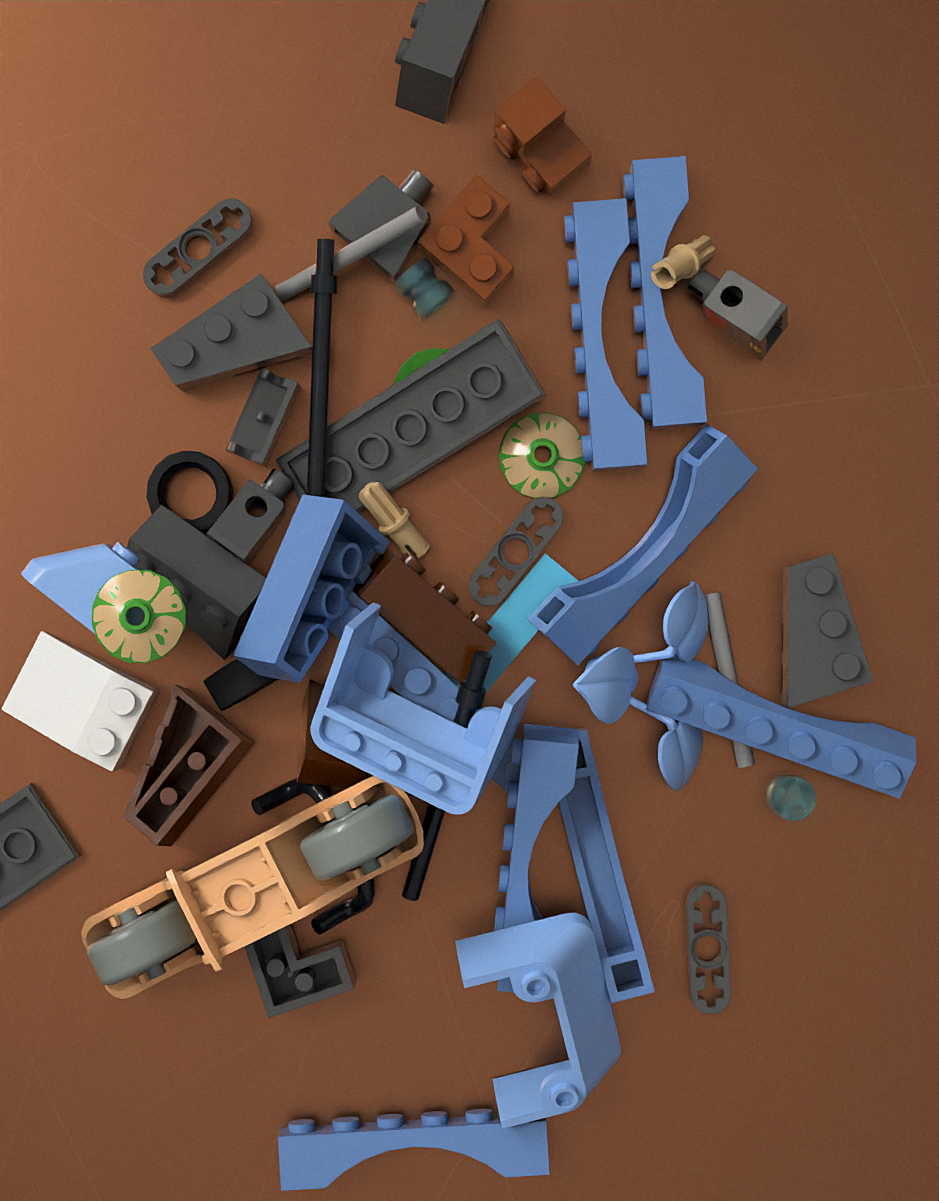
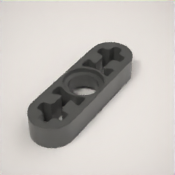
M225 199L219 202L146 263L143 270L146 286L155 295L160 297H172L178 294L249 235L253 227V218L248 207L237 199ZM229 210L232 214L242 212L243 215L239 218L242 226L236 231L231 226L224 229L220 236L226 241L219 246L214 235L205 227L212 223L215 230H218L226 222L223 217L226 211ZM202 236L209 240L211 249L206 258L193 260L187 256L186 246L193 237ZM178 251L184 263L192 269L185 274L183 268L179 266L171 274L174 282L167 287L163 282L155 285L154 281L158 278L155 270L160 266L168 270L178 263L171 256Z
M538 497L527 504L472 574L469 580V592L474 601L483 606H494L506 597L562 525L563 512L555 500L549 497ZM546 506H549L553 510L550 517L555 523L551 528L545 524L540 527L535 536L543 540L536 546L528 535L516 531V528L520 523H523L528 530L535 520V516L531 513L532 509L537 507L543 510ZM512 539L522 540L526 543L529 550L528 558L518 565L510 564L503 556L504 545ZM496 557L499 564L504 569L514 572L515 576L511 581H508L507 577L503 574L496 584L500 590L499 595L495 597L488 594L485 598H482L478 594L481 587L476 581L480 576L486 579L492 576L497 568L489 566V563Z
M701 883L692 887L685 898L689 996L699 1011L705 1014H717L727 1007L731 998L727 901L724 894L716 886ZM709 892L710 898L718 901L717 907L710 908V922L712 924L720 922V929L703 927L694 931V923L703 925V913L699 908H694V902L702 899V893ZM705 936L715 937L720 943L718 956L710 961L698 958L695 952L698 940ZM722 966L721 974L712 972L713 984L716 989H722L721 995L714 996V1003L707 1004L703 996H698V990L706 988V975L704 972L696 975V968L713 970Z

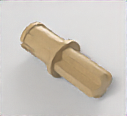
M703 235L688 244H678L673 247L666 258L652 266L655 270L651 271V278L655 285L662 289H670L682 278H692L696 275L701 265L716 253V247L711 245V238Z
M370 482L360 491L359 499L380 524L379 532L383 535H388L403 555L408 553L413 559L416 558L413 553L418 558L423 556L429 549L430 543L408 518L410 515L409 511L406 508H400L381 483Z

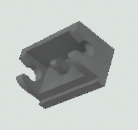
M260 369L226 447V451L267 468L301 390L299 383L289 378L279 377L267 369Z

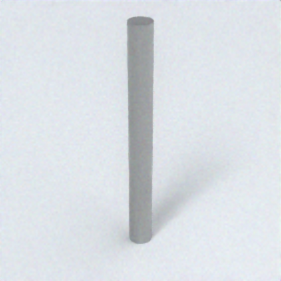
M416 206L334 253L333 274L425 223L426 216L424 211L419 206ZM316 263L276 285L274 290L279 300L284 302L309 288L311 275H315Z
M721 593L706 594L704 597L708 609L709 628L718 672L739 685ZM732 740L738 768L755 765L752 747Z

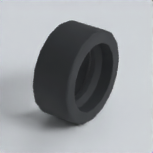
M181 451L168 455L155 466L148 479L146 498L151 513L153 514L161 505L169 509L164 498L165 485L170 476L176 471L187 467L198 468L206 472L213 480L216 488V499L211 510L203 517L183 520L201 533H207L233 500V487L229 474L218 461L201 452Z
M236 659L207 677L203 682L219 710L224 711L278 679L258 675Z

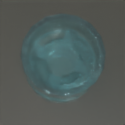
M426 257L412 265L393 284V287L401 296L408 297L414 301L413 310L421 320L435 312L455 292L446 280H437V276L434 274L435 267Z
M791 774L780 775L773 779L767 788V804L774 813L786 820H802L809 816L815 807V790L808 781L799 776Z

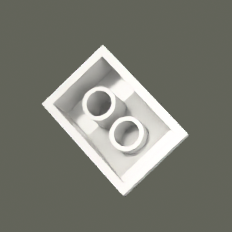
M41 631L1 710L72 752L113 772L121 768L160 690Z

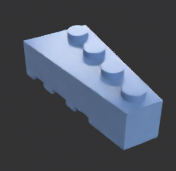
M302 494L233 656L258 675L300 683L329 638L327 628L333 619L343 617L350 606L346 600L356 583H365L372 572L368 564L376 553H384L390 541L345 500Z

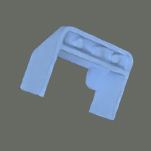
M117 542L114 546L102 543L32 558L21 572V575L95 634L92 627V605L100 588L115 575L128 570H140L135 566L140 558L120 542ZM134 607L129 611L128 619L131 624L137 626L144 621L145 614L141 608Z
M373 602L345 626L311 723L312 739L321 750L448 813L464 814L471 810L478 802L511 744L536 680L528 676L504 702L502 709L489 706L478 710L471 718L468 728L454 723L389 691L394 675L392 662L385 653L368 645L381 605Z
M565 913L455 941L464 988L510 977L514 993L526 1002H541L554 998L569 1060L492 1079L502 1129L567 1113L578 1108L618 1061L621 1054L617 1028L594 933L589 920L578 913Z

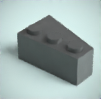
M427 0L426 4L418 2L410 27L415 29L411 40L405 37L402 39L395 58V63L401 65L395 106L442 124L445 123L449 112L448 107L455 84L459 85L463 75L461 69L471 46L473 47L490 0Z
M262 273L150 348L175 386L181 391L312 354L311 345Z
M161 505L129 538L127 548L140 558L135 565L140 570H150L166 577L180 591L186 607V624L225 661L239 643L266 578Z
M834 554L823 555L783 568L782 623L784 625L781 706L790 708L873 682Z

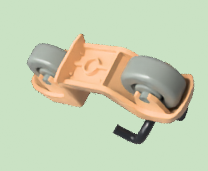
M371 776L332 795L325 786L297 783L296 777L256 797L251 801V806L257 815H262L303 793L309 795L316 804L187 871L176 872L171 869L166 872L167 878L89 917L82 928V940L87 949V956L100 982L105 985L107 991L113 997L128 999L154 984L199 963H204L205 965L210 963L217 972L222 969V957L306 917L356 887L358 890L356 896L313 918L311 925L313 930L321 935L345 920L364 912L374 901V877L417 857L422 852L424 846L423 828L418 814L405 791L375 776Z

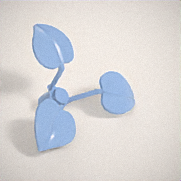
M691 581L689 586L681 589L673 597L666 609L663 620V634L669 646L665 650L633 655L627 648H613L601 657H592L588 661L584 673L573 683V687L584 697L593 714L601 722L615 723L624 715L630 704L666 724L669 731L659 741L658 762L665 781L675 791H680L688 782L699 762L703 746L702 731L700 728L680 721L676 723L671 717L646 710L647 704L632 697L631 693L635 690L638 682V673L635 669L636 663L672 658L676 653L681 661L688 662L701 650L707 636L709 618L706 599L700 586L695 581Z

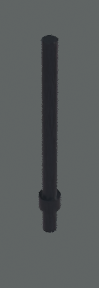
M317 239L315 275H311L310 293H315L307 495L324 497L332 294H337L338 276L333 275L335 244L333 239Z
M474 651L466 681L460 683L455 701L459 705L453 722L465 728H468L476 709H481L486 694V689L483 685L492 655L485 651ZM430 803L422 825L424 846L422 852L411 861L402 896L411 901L419 900L445 814L444 810Z

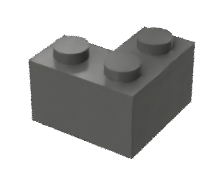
M289 924L244 946L268 1018L355 988L357 981L343 939L300 953L292 926Z

